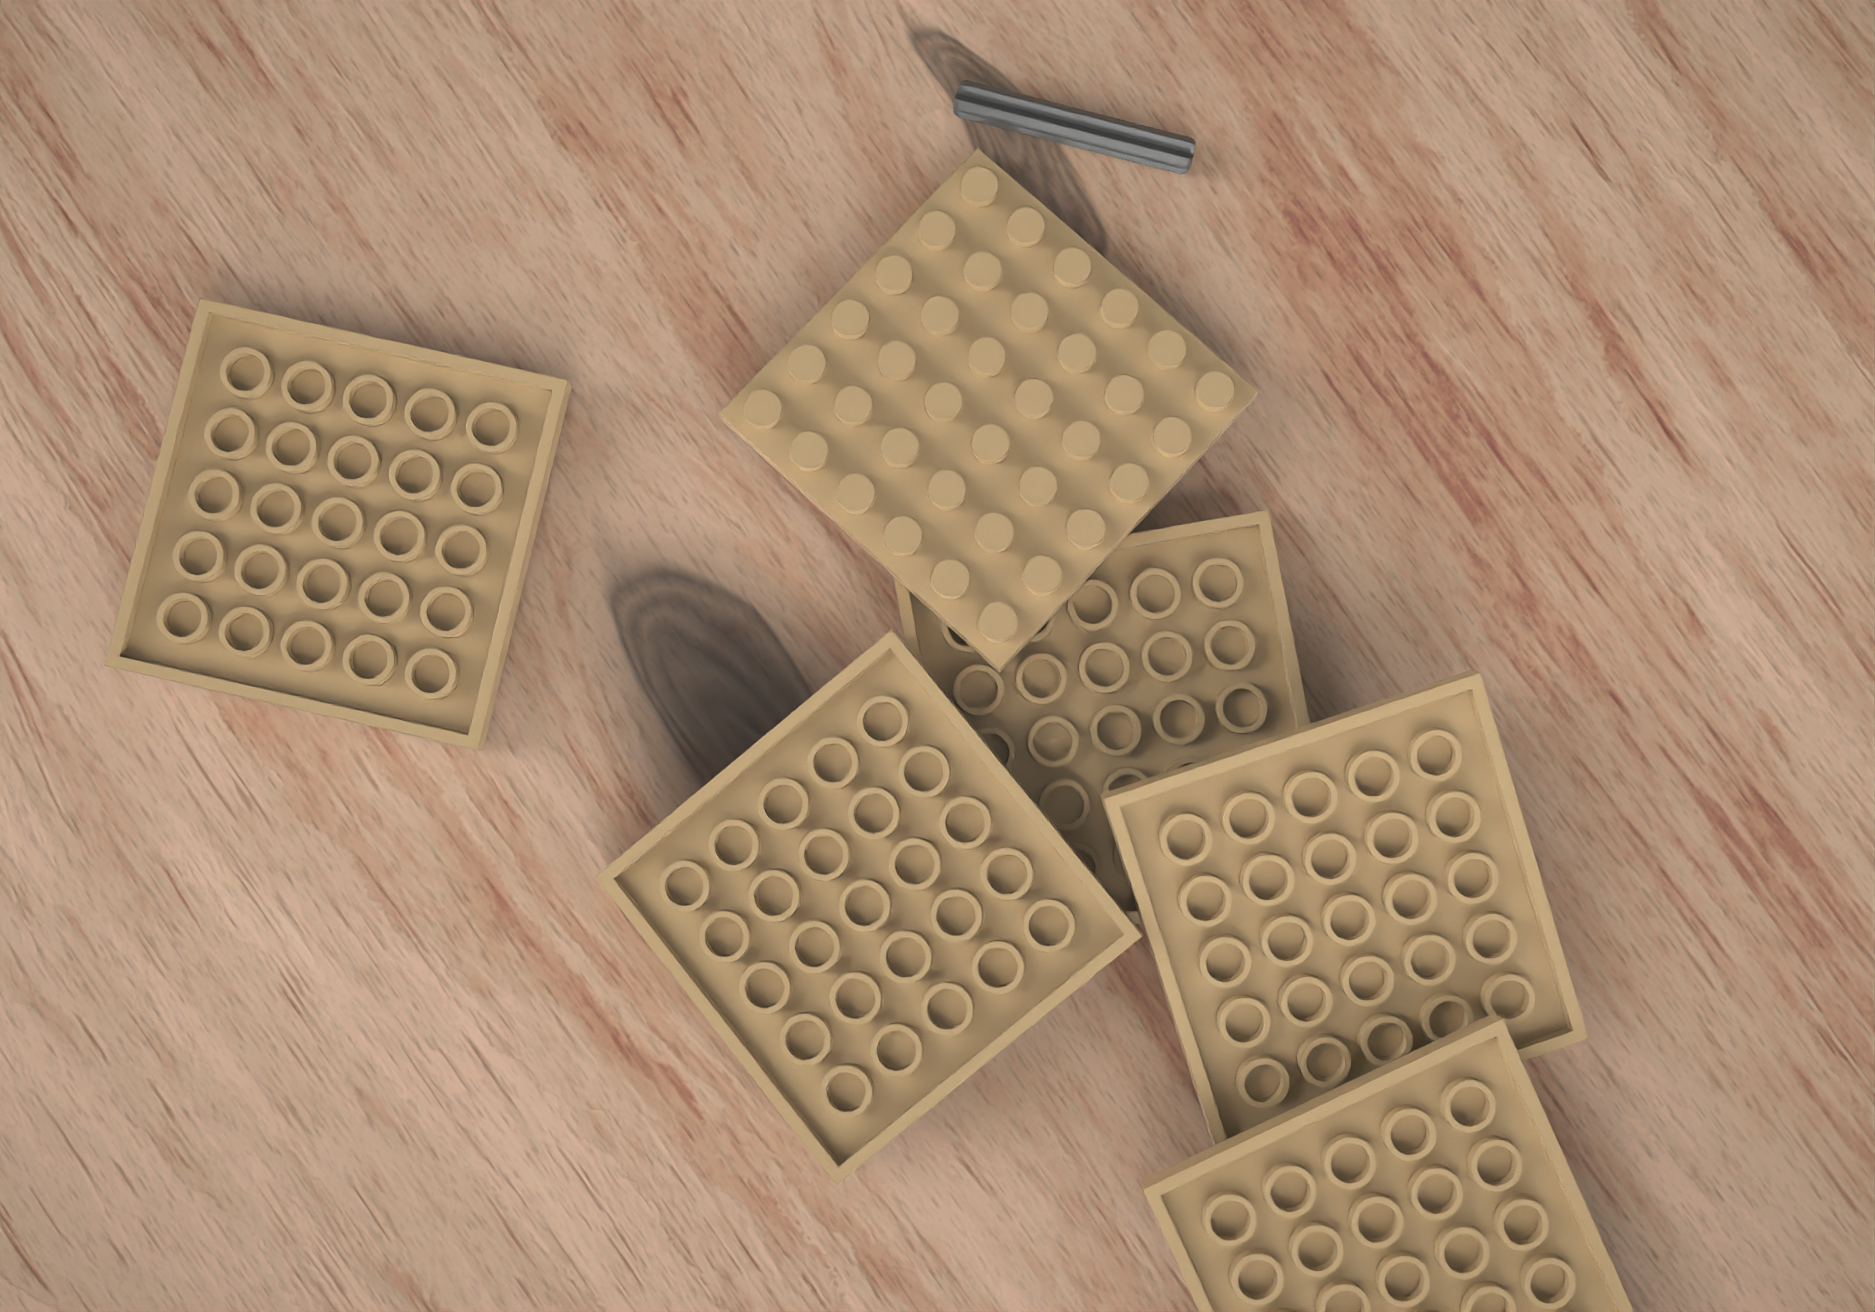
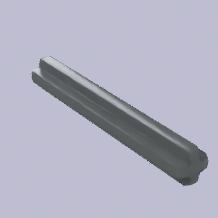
M969 80L961 81L955 95L953 108L954 114L957 117L1178 174H1186L1188 172L1196 149V141L1191 137Z

